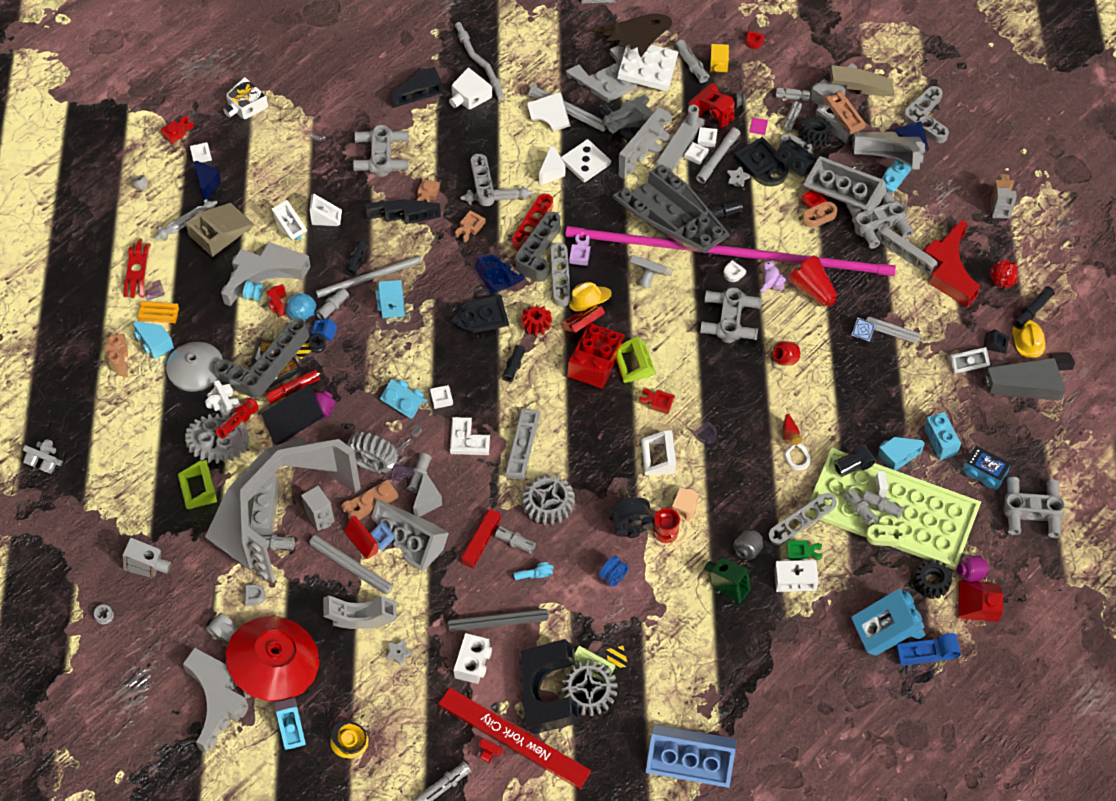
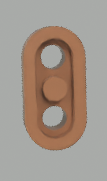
M824 202L806 210L803 215V223L808 227L814 228L835 219L837 215L836 205L831 202Z

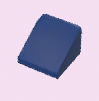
M330 318L315 320L310 336L320 334L325 337V340L332 341L337 325Z

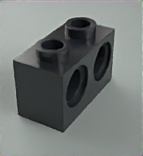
M792 139L783 141L774 157L801 177L809 175L818 160L817 157Z

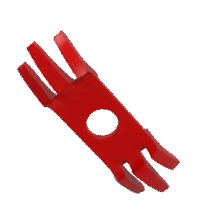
M143 239L137 241L136 247L135 243H131L129 247L127 273L124 280V297H128L129 283H131V298H135L137 283H139L140 297L144 298L146 266L151 244L146 243L143 248L144 254H142ZM140 264L142 268L139 271H133L132 266Z

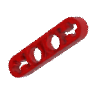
M544 193L539 195L514 234L512 245L516 251H519L533 232H527L524 228L531 226L535 229L542 218L548 212H551L553 197L550 194ZM540 213L542 217L534 218L532 215Z

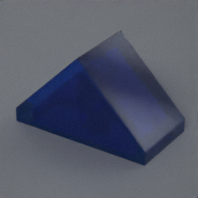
M922 121L896 128L895 132L898 137H920L922 143H925V151L928 152L929 145Z
M194 161L205 200L210 197L221 182L220 173L216 168L199 161Z

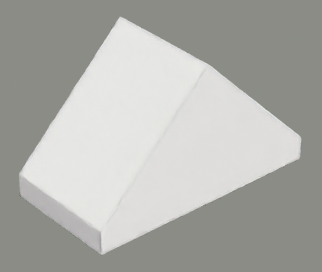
M550 146L539 172V184L541 185L565 176V164L553 146Z
M312 194L309 209L312 225H340L342 210L321 197Z
M288 200L272 209L279 230L290 240L307 231Z

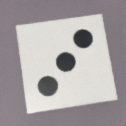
M588 139L561 157L565 166L584 183L611 165V160Z

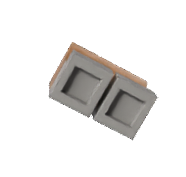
M999 174L995 182L991 197L992 218H1011L1017 195L1016 191H1012L1014 180H1010L1008 174Z

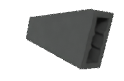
M1055 358L990 367L983 378L984 385L988 387L990 394L1059 401L1062 400L1065 393V387Z

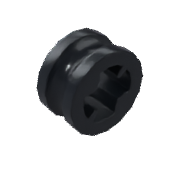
M320 334L310 336L309 349L314 353L324 351L326 348L325 337Z

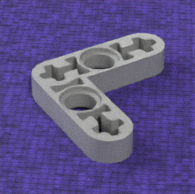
M932 86L906 108L904 120L934 142L944 143L948 138V129L927 114L941 101L943 93L939 87ZM919 103H926L928 106L925 108L920 107ZM923 122H927V123H929L931 126H930V127H924V126L922 125V123H923Z

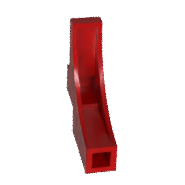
M961 220L957 225L954 224L947 237L943 236L940 242L935 239L931 244L928 243L923 252L934 258L938 263V267H935L930 275L932 277L930 285L968 308L978 296L981 285L969 276L961 263L959 242L965 235L968 225L967 222Z

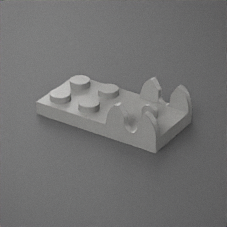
M658 107L619 154L620 177L625 179L628 174H632L637 163L643 161L647 151L661 153L662 148L656 143L657 140L662 142L671 141L670 135L664 131V122H672V116L669 112Z

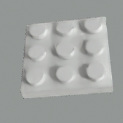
M631 44L626 45L617 79L668 92L678 51L650 45L644 55L640 57L638 47L631 50Z

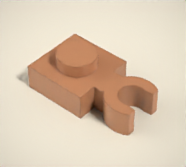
M422 179L417 192V201L430 202V200H435L440 189V182Z
M470 210L460 222V228L455 231V237L458 238L459 235L464 234L463 242H467L469 234L476 235L485 224V218Z

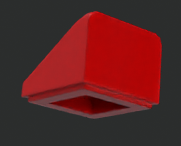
M786 414L784 418L783 440H789L791 436L800 434L790 414Z

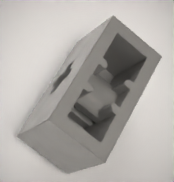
M319 485L301 495L305 514L317 531L326 529L335 522L331 502Z

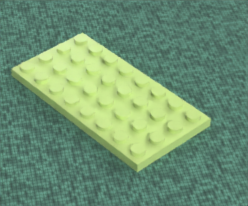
M831 448L809 501L810 503L825 493H830L836 498L835 509L821 518L820 521L866 537L869 526L860 515H856L854 508L845 500L844 495L846 493L850 495L848 491L852 489L855 490L862 500L868 490L877 494L875 485L877 472L885 471L888 485L886 497L889 498V501L904 507V510L898 519L887 512L878 511V508L869 504L870 510L879 518L877 522L872 519L871 521L874 525L899 526L904 529L906 535L903 544L891 547L926 560L933 559L934 563H936V560H940V565L944 562L947 568L957 569L981 501L876 463L867 470L859 469L841 477L835 471L833 464L835 460L848 455V453ZM823 499L824 504L820 507L818 506V503L815 504L819 508L820 513L823 512L821 508L825 505L831 507V499ZM808 509L805 515L815 518L817 513L814 509ZM874 532V537L878 538L879 535L877 532ZM894 533V534H893V536L895 537V539H898V538H899V537L897 536V533Z

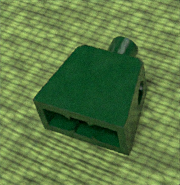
M721 558L717 564L709 561L705 565L704 572L711 575L712 586L740 604L751 590L748 569L725 558Z

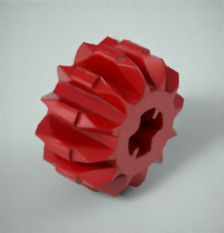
M536 304L533 308L529 305L528 310H523V315L520 319L522 328L527 330L528 335L534 333L535 336L538 333L544 335L545 330H550L552 324L551 312L546 310L545 306L539 308Z

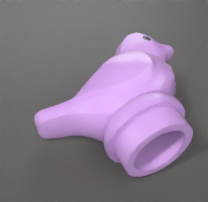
M773 260L763 265L764 286L759 291L761 294L772 287L774 290L781 291L787 281V278L780 274L779 269L774 266Z

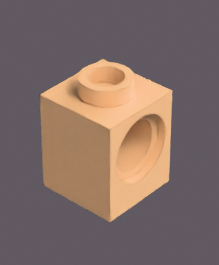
M680 487L672 505V509L677 511L680 519L690 522L698 504L699 493L692 489Z

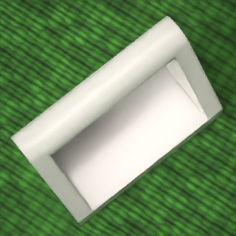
M672 430L662 431L642 438L641 448L644 474L647 476L675 474L676 459ZM664 444L666 462L651 467L649 445Z

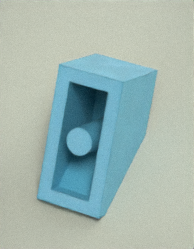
M894 437L889 441H884L879 446L877 457L887 468L897 471L921 454L925 443L922 440Z
M291 698L275 702L285 750L306 745L296 699Z

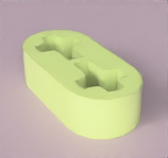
M872 525L868 528L866 538L873 545L900 546L903 544L906 534L904 529L899 526ZM874 532H877L878 538L874 537ZM894 533H897L898 539H895Z

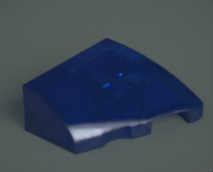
M494 254L477 258L475 269L491 294L512 287L525 278L524 274H516L511 270L512 266L502 262Z

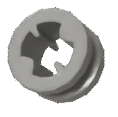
M104 604L99 605L95 609L94 617L99 624H108L112 621L114 613L111 607ZM102 611L107 614L106 618L101 617L100 613Z

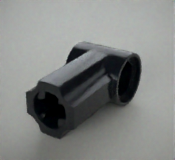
M862 444L854 448L850 454L835 460L833 465L837 474L844 477L859 469H869L875 464L876 459L867 446Z

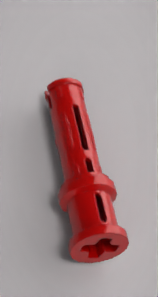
M246 398L241 406L235 408L234 414L216 429V435L221 439L227 437L241 422L248 421L250 415L255 414L259 410L258 403L252 398Z

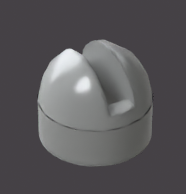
M139 175L132 180L134 187L138 190H143L147 187L148 182L145 175Z

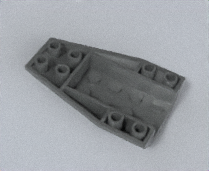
M662 164L651 170L647 182L631 192L625 187L613 195L616 201L640 220L687 248L706 253L730 235L691 187Z

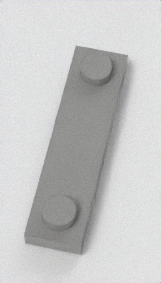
M521 408L505 471L506 478L524 481L540 419V411Z

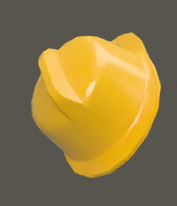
M591 282L581 283L572 290V299L569 306L574 311H584L608 300L612 292L606 287H597Z
M1030 320L1022 329H1017L1013 326L1012 333L1015 346L1022 356L1037 358L1043 354L1045 339L1043 331L1037 323Z

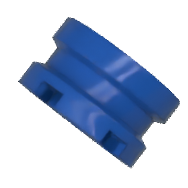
M612 556L601 568L599 578L603 581L606 580L610 587H614L625 577L629 565L621 562L618 556Z

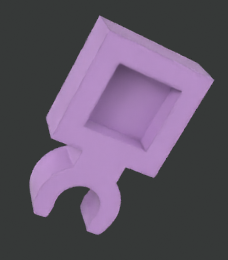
M577 234L575 238L576 245L572 244L569 263L588 266L590 246H588L589 236H586V240L581 241L579 240V234Z

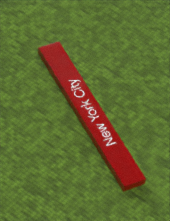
M452 688L448 689L439 702L440 708L579 790L591 774L590 769Z

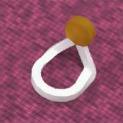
M793 435L789 439L791 445L784 452V458L792 469L804 470L810 465V455L806 447L801 444V435ZM796 445L802 449L807 461L803 465H795L791 461L790 452Z

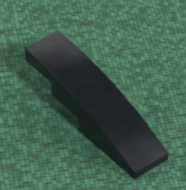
M392 200L364 204L367 220L385 217L386 222L404 219L405 224L441 217L439 203Z

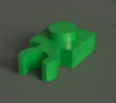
M787 541L788 560L800 561L801 559H809L808 557L814 560H821L822 553H816L815 550H821L822 544L814 543L812 546H808V541Z

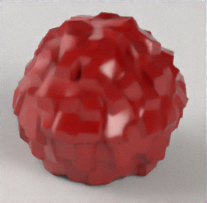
M998 260L989 271L994 284L1000 288L1012 287L1017 282L1019 276L1017 263Z

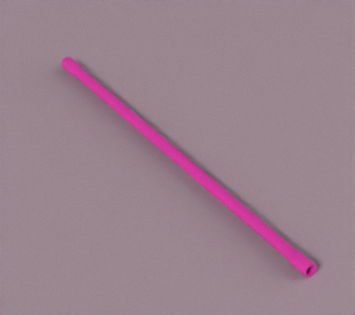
M571 226L566 228V237L576 238V235L579 234V239L589 236V239L699 252L687 248L672 239L588 230ZM716 245L706 252L801 264L811 257ZM818 257L823 267L895 276L896 265Z

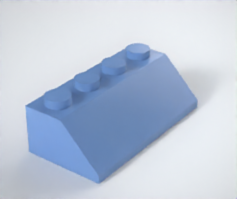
M654 724L646 773L729 788L737 739Z

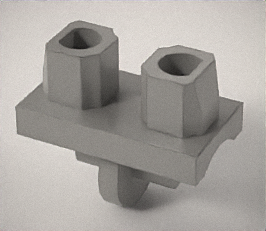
M46 439L43 443H37L36 447L40 448V451L26 445L23 448V451L27 452L23 463L35 467L39 458H41L43 461L39 469L49 474L52 473L56 465L61 466L62 461L48 455L49 453L54 454L56 452V448L52 447L53 442L49 439Z

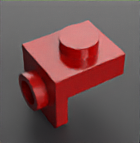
M281 284L266 291L268 307L271 312L275 311L278 318L285 315L283 303L280 299L286 297L284 285Z

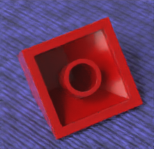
M959 580L958 618L999 622L1003 613V592L1000 584Z

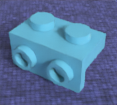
M895 160L882 177V180H885L886 190L894 193L911 171V167Z
M391 379L380 399L413 419L422 402L426 403L428 399L423 397L424 393L416 388L410 389L406 381Z

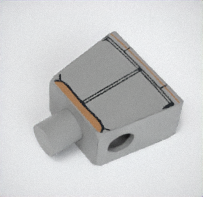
M130 538L123 553L124 571L154 578L157 571L168 573L171 562L161 559L160 549Z

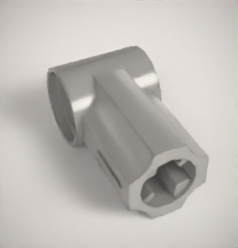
M219 613L206 629L214 638L222 639L228 644L231 636L238 630V627L233 625V622L225 614Z

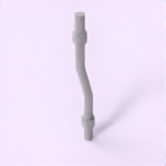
M457 22L455 27L458 31V38L464 44L469 57L485 69L492 90L495 91L499 100L504 99L505 96L501 89V83L496 78L490 64L474 52L467 31L464 30L461 22Z

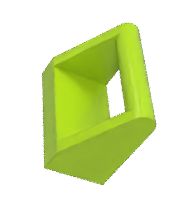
M636 336L621 345L616 362L624 383L648 378L656 374L647 345L643 340ZM635 351L640 368L628 373L622 353Z
M207 460L199 461L178 474L186 509H193L217 502ZM202 475L206 492L192 499L187 478Z

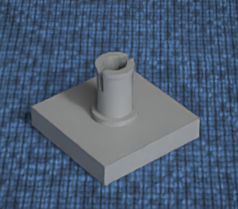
M632 255L630 262L643 266L645 269L639 285L650 288L655 273L659 272L671 276L674 270L636 255Z

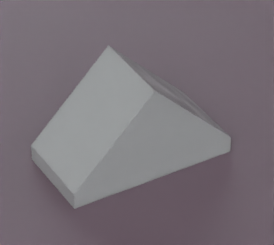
M426 474L423 475L413 507L414 515L418 517L442 506V496Z

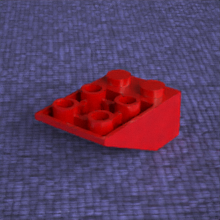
M589 323L569 360L567 377L603 389L621 347L624 334Z

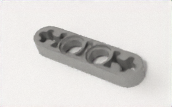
M475 154L471 157V169L478 203L482 206H490L494 203V190L487 158L483 154ZM486 184V185H488V186H486V187H481V186H479V185Z
M883 226L876 232V236L881 244L924 273L931 275L933 269L938 267V263L934 258L891 229Z
M558 242L551 247L553 298L557 306L565 307L570 303L567 246ZM557 250H561V258H558ZM557 264H563L565 268L562 270H558L555 268V266ZM559 279H563L566 281V283L564 285H558L556 281ZM560 291H563L564 299H560Z
M830 493L822 494L774 526L769 532L771 543L774 545L784 544L832 512L836 507V498ZM823 499H831V507L825 505L821 508L823 512L820 513L819 508L815 504L818 503V506L820 507L824 504ZM808 509H814L817 515L815 518L809 519L806 517L805 512ZM791 520H798L800 527L792 530L789 527V522ZM785 525L786 530L790 534L787 535V532H785L781 535V540H779L778 538L773 539L774 532L777 531V533H781L782 531H784V528L782 526Z

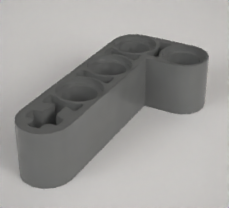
M548 212L542 218L516 254L517 272L537 282L545 281L548 277V263L541 257L561 230L560 215L557 212Z

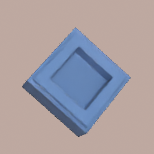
M381 522L370 533L377 541L378 548L382 551L396 538L395 534L384 522Z

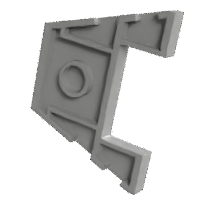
M618 45L610 49V55L617 63L588 76L580 65L566 70L568 78L577 80L579 85L591 89L593 94L607 103L637 89L636 83L617 79L626 49L625 46L619 47Z

